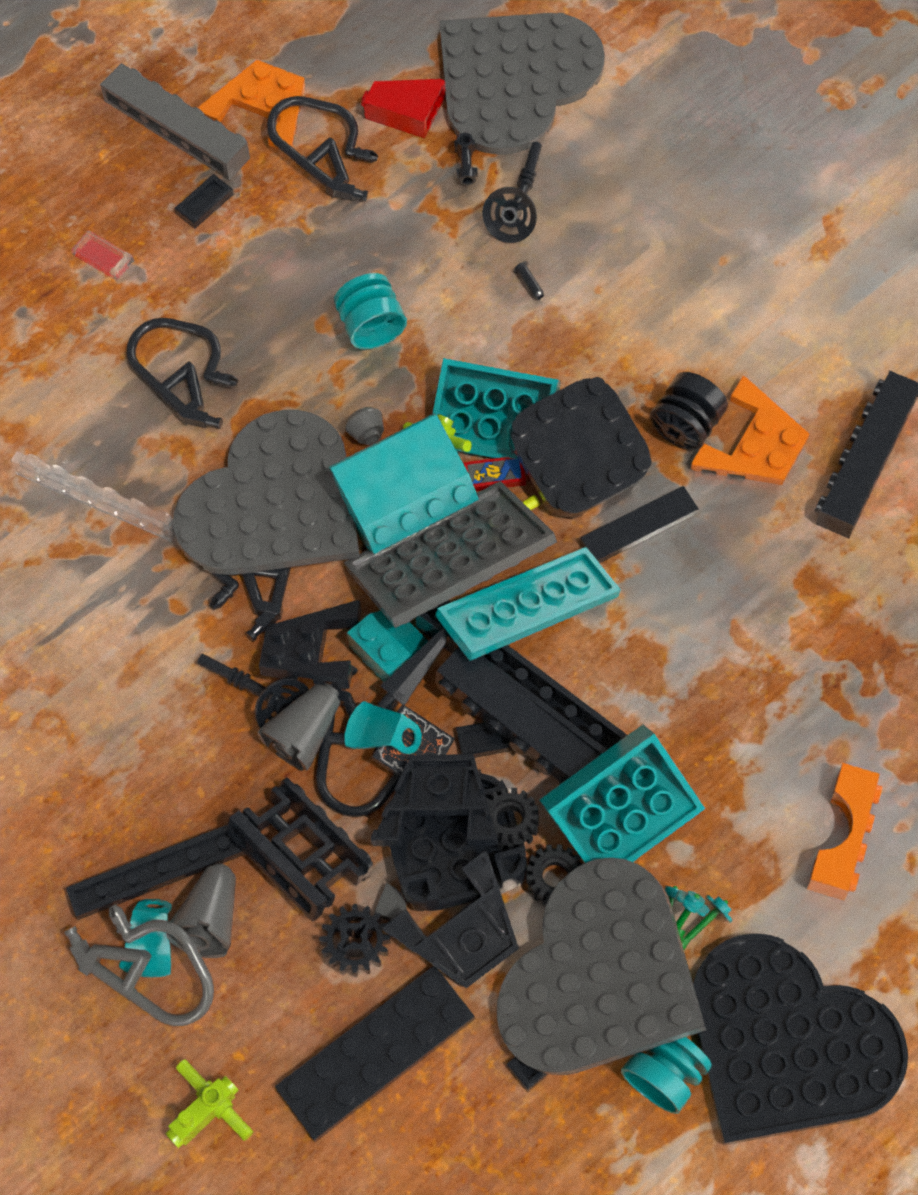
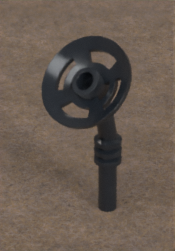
M532 142L525 167L520 170L517 180L518 188H499L487 197L483 205L482 216L484 224L490 234L500 241L506 243L520 242L526 239L536 226L537 210L533 200L528 195V191L533 188L536 178L535 168L542 149V144L539 142ZM503 194H515L514 199L506 200ZM493 202L498 203L495 208L496 220L493 221L491 216V208ZM501 206H502V207H504V209L502 210L501 215H500V209H501ZM527 207H529L531 214L528 226L525 224L528 218ZM523 210V219L521 220L520 216L522 215ZM503 225L511 228L517 227L518 234H508L501 231L500 228Z
M201 654L197 661L198 665L227 679L228 684L231 685L233 683L234 687L237 688L239 686V690L243 691L246 689L258 696L254 715L259 728L266 724L265 721L267 719L271 720L274 717L271 715L273 712L278 714L309 690L303 682L293 678L280 679L265 687L251 679L250 674H245L242 670L239 671L237 667L232 669L205 654ZM284 685L294 686V687L298 688L299 691H297V692L295 693L293 690H291V689H289V688L282 687V686H284ZM282 693H288L291 696L286 697ZM263 701L267 702L265 709H262Z

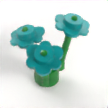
M666 885L665 891L671 906L673 907L674 901L683 903L682 905L685 907L676 921L684 950L689 942L719 913L729 923L732 922V918L728 915L731 908L728 906L727 900H722L719 896L713 899L710 895H706L705 898L714 907L709 913L710 909L705 905V900L699 894L693 891H688L687 893L683 890H678L677 886L670 887ZM691 912L703 917L708 914L683 937L686 931L681 927Z

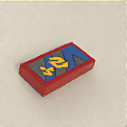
M501 457L463 462L476 492L482 491L499 481L507 488L526 485L524 468L519 459Z

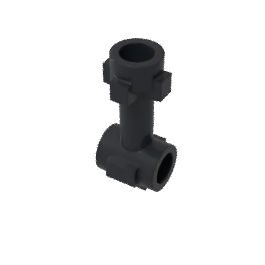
M464 132L460 133L454 141L455 152L461 160V168L456 169L457 178H459V182L462 185H471L476 182V177H478L477 168L472 167L471 159L475 151V139H473L471 134Z

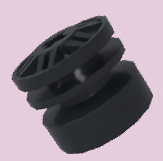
M680 372L674 377L667 387L665 395L658 400L657 405L650 412L649 419L653 428L668 442L682 449L698 450L703 447L706 438L711 435L713 427L719 423L727 411L728 402L723 392L710 380L699 374Z

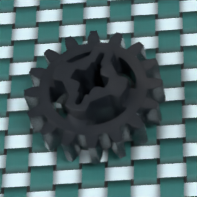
M353 904L352 911L347 912L342 906L340 907L341 915L339 917L332 913L329 915L331 925H322V931L327 934V936L319 937L320 945L327 946L321 950L324 958L332 956L328 962L329 966L334 968L339 964L340 974L342 975L348 969H352L354 977L358 976L359 969H364L368 975L371 973L370 965L374 964L380 967L382 963L379 956H388L389 954L388 949L383 946L391 943V937L384 934L386 932L382 929V926L386 923L379 924L382 919L381 914L378 912L371 916L369 906H366L363 912L358 911L357 904ZM351 921H361L360 923H349ZM337 932L341 937V942L337 944L335 949L334 937ZM373 932H376L377 934V943L375 948H373L371 943L369 942V939L373 936ZM353 937L357 939L360 937L361 943L358 944L356 942H352L350 944L349 938ZM351 957H361V958H362V959H359V960H349Z

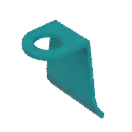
M366 701L361 702L355 708L348 720L345 731V746L353 749L392 746L403 754H412L417 751L422 740L421 730L415 722L401 713L372 705ZM407 728H410L414 733V741L409 747H406L402 742V734Z
M161 899L139 901L132 912L131 930L152 920L168 921V914L172 909V904ZM155 904V905H161V906H163V907H162V908H149V907H147V905ZM152 932L132 943H125L124 948L146 950L152 956L140 977H163L171 974V947L166 932ZM120 961L119 968L128 973L133 962Z

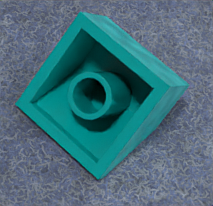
M381 611L370 613L347 632L349 648L383 682L428 642L410 622L395 628Z

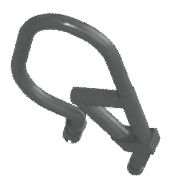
M116 904L109 908V917L117 928L116 932L121 934L126 943H132L156 931L166 932L174 936L181 943L202 984V998L198 1006L192 1011L181 1015L164 1011L134 988L152 957L148 951L94 944L90 948L86 939L83 940L78 934L76 926L64 932L72 947H70V950L79 965V971L86 976L92 973L158 1021L170 1026H185L201 1019L210 1009L214 997V984L211 974L189 934L177 924L166 920H152L131 930L130 927L132 925L128 923L123 909ZM101 959L133 962L123 980L99 962Z

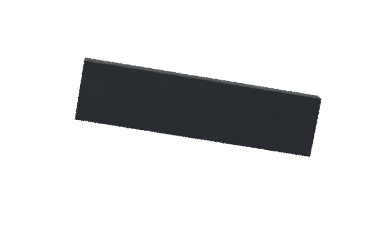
M682 486L582 536L580 543L583 548L586 547L599 563H602L698 514L699 508L685 487Z

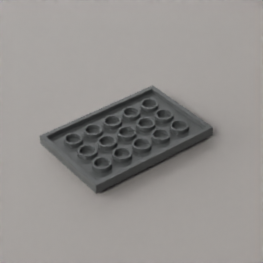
M499 481L478 492L479 500L375 554L368 549L359 554V558H352L344 563L349 574L396 628L410 622L413 618L428 610L437 608L445 601L465 593L466 590L479 583L490 580L494 575L518 565L528 557L544 551L547 547L557 543L554 532Z

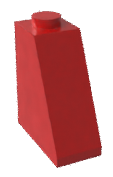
M445 80L374 81L370 90L364 92L361 106L364 107L365 119L425 139L446 98Z

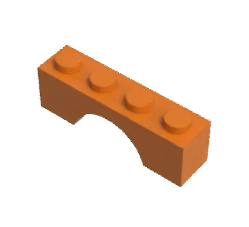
M842 763L830 802L846 818L848 837L842 844L834 848L818 851L807 890L843 901L849 891L855 892L860 876L859 873L854 872L856 863L863 862L867 849V844L862 843L865 832L870 834L875 815L870 814L872 803L878 804L883 786L877 785L879 773Z

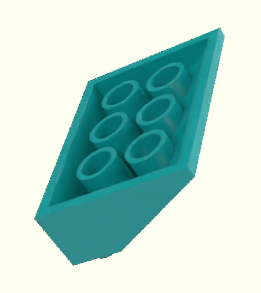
M443 358L432 414H440L454 421L452 428L456 430L454 436L471 441V450L465 453L491 458L510 457L518 459L515 453H511L508 445L509 431L513 421L525 408L559 391L561 382L558 379Z
M435 413L329 467L348 512L355 523L362 544L373 554L479 500L469 473Z
M644 724L539 800L584 863L603 858H619L634 862L705 810V807L656 735Z

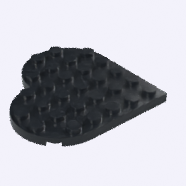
M767 934L736 936L715 947L699 967L693 985L706 1030L699 1032L698 1038L701 1051L709 1058L712 1064L707 1077L723 1146L864 1119L884 1108L898 1092L907 1071L908 1048L903 1030L894 1014L883 1003H879L860 989L842 985L823 986L822 979L812 961L802 951L799 952L793 946L784 942V939Z

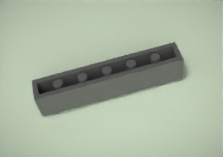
M121 63L100 84L106 103L226 179L230 180L250 159L248 142L242 135L229 131L221 122L213 121L205 116L199 108L189 106L178 95L170 94L157 82H151L143 77L138 70L130 69Z

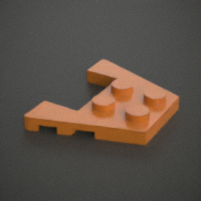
M256 60L198 108L205 116L219 122L222 121L231 105L268 118L271 109L279 101L288 97L304 95L305 78ZM292 106L285 109L277 119V133L292 147H294L293 141L297 131V120L301 106ZM268 138L269 145L279 149L273 144L270 138Z
M742 376L731 395L730 402L756 413L731 456L704 444L691 463V469L701 472L702 469L716 471L717 475L723 476L728 474L745 476L747 480L783 485L805 447L810 434L747 377Z

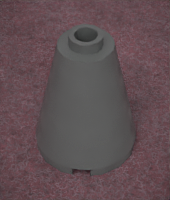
M325 683V685L315 684L264 724L257 732L258 737L267 747L272 743V746L277 750L276 755L298 770L302 771L304 769L307 771L311 767L341 703L338 699L339 692L328 683Z
M215 864L205 869L170 921L183 928L189 934L203 958L224 957L231 946L236 876L228 866L223 864ZM166 933L169 941L185 952L181 943L174 936Z

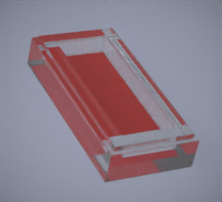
M89 230L71 249L73 256L116 281L134 262L131 254Z

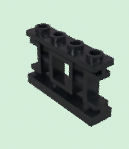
M286 777L281 781L280 787L276 786L271 790L269 800L275 805L273 808L260 817L249 807L245 808L243 813L240 811L236 812L229 818L226 834L314 922L322 916L326 907L329 908L333 905L335 894L329 887L343 876H346L357 886L361 880L365 881L369 878L373 862L365 850L359 849L349 839L347 832L343 828L337 827L327 817L325 810L321 806L315 805L306 796L305 791L300 785L294 784ZM289 808L299 817L290 825L281 817L289 811ZM270 824L279 832L271 839V842L261 833ZM300 832L318 848L316 852L303 862L285 845V843ZM332 852L343 861L334 869L325 861L326 858L332 855ZM313 868L323 877L315 883V886L304 877Z

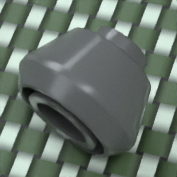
M364 407L355 411L347 419L346 432L361 444L372 445L378 442L384 432L382 412L373 407Z

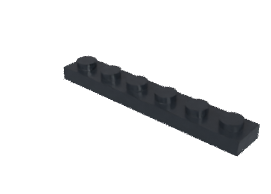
M225 825L66 887L75 916L77 920L106 910L115 904L124 903L205 871L209 866L223 864L246 854L226 834L228 825Z

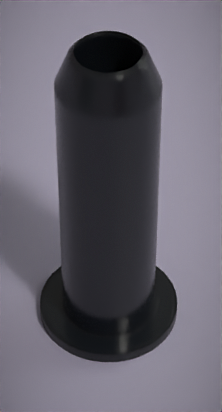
M527 261L519 263L514 268V273L520 275L534 298L537 300L542 299L544 291L529 270V263Z

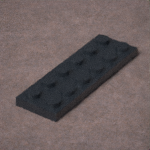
M433 966L287 1076L275 1088L314 1142H317L475 1020V1016L441 972Z

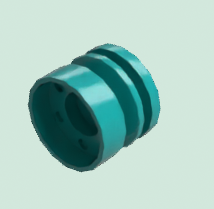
M369 273L355 277L346 282L334 296V306L339 312L340 319L345 323V330L355 348L365 350L386 345L401 335L407 326L405 313L400 303L396 300V294L385 275Z
M687 1037L645 1050L647 1054L641 1052L633 1054L621 1069V1074L635 1090L653 1104L672 1114H679L691 1097L692 1093L684 1082L694 1086L699 1085L702 1082L701 1075H707L712 1067L709 1058Z

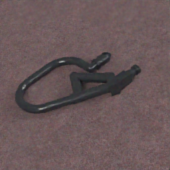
M304 96L288 97L275 104L268 115L266 123L267 133L273 144L326 187V193L330 197L351 201L353 199L367 201L369 191H362L355 188V185L348 184L350 179L334 139L329 137L305 157L284 141L276 130L278 116L282 111L292 106H305L335 113L342 117L349 127L344 150L345 155L354 157L355 160L360 159L370 163L376 162L378 159L376 152L361 149L360 147L355 148L358 138V125L354 116L346 108L338 104ZM326 154L329 155L336 173V177L333 179L315 165Z
M172 318L151 319L137 327L130 336L126 347L127 362L132 370L178 413L179 419L186 426L190 424L203 428L210 426L221 429L222 418H215L210 416L208 412H203L205 407L196 368L190 361L165 381L161 382L142 366L136 357V348L140 339L153 329L164 327L197 334L204 337L211 346V356L203 378L206 381L213 382L214 385L220 384L231 388L237 386L238 379L234 375L216 371L221 358V345L217 336L204 326ZM184 379L187 380L191 402L187 405L171 392Z
M291 567L242 574L254 613L259 616L251 630L245 633L252 642L261 633H266L268 625L275 624L278 620H281L283 614L282 602ZM210 572L225 585L210 600L209 607L216 610L220 609L229 598L233 597V593L238 589L239 583L230 575ZM255 576L276 579L270 602L263 601Z
M353 665L351 679L353 675H356L358 672L357 668ZM332 682L330 685L339 692L338 699L341 702L339 706H344L350 719L357 707L354 698L350 692L345 691L346 689L338 688L337 683ZM397 700L389 710L393 711L398 705ZM334 716L319 748L315 777L316 789L322 801L335 812L348 817L367 816L385 804L395 791L394 789L399 777L393 774L379 794L372 801L361 806H349L333 797L326 783L330 748L332 744L345 746V733L333 732Z

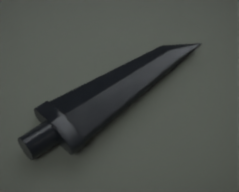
M444 627L380 685L387 691L377 703L381 708L389 710L396 700L402 705L409 701V698L446 644L448 632Z

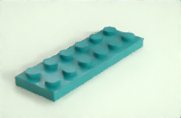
M584 547L437 608L435 616L469 661L613 600L619 596L621 589L591 552Z

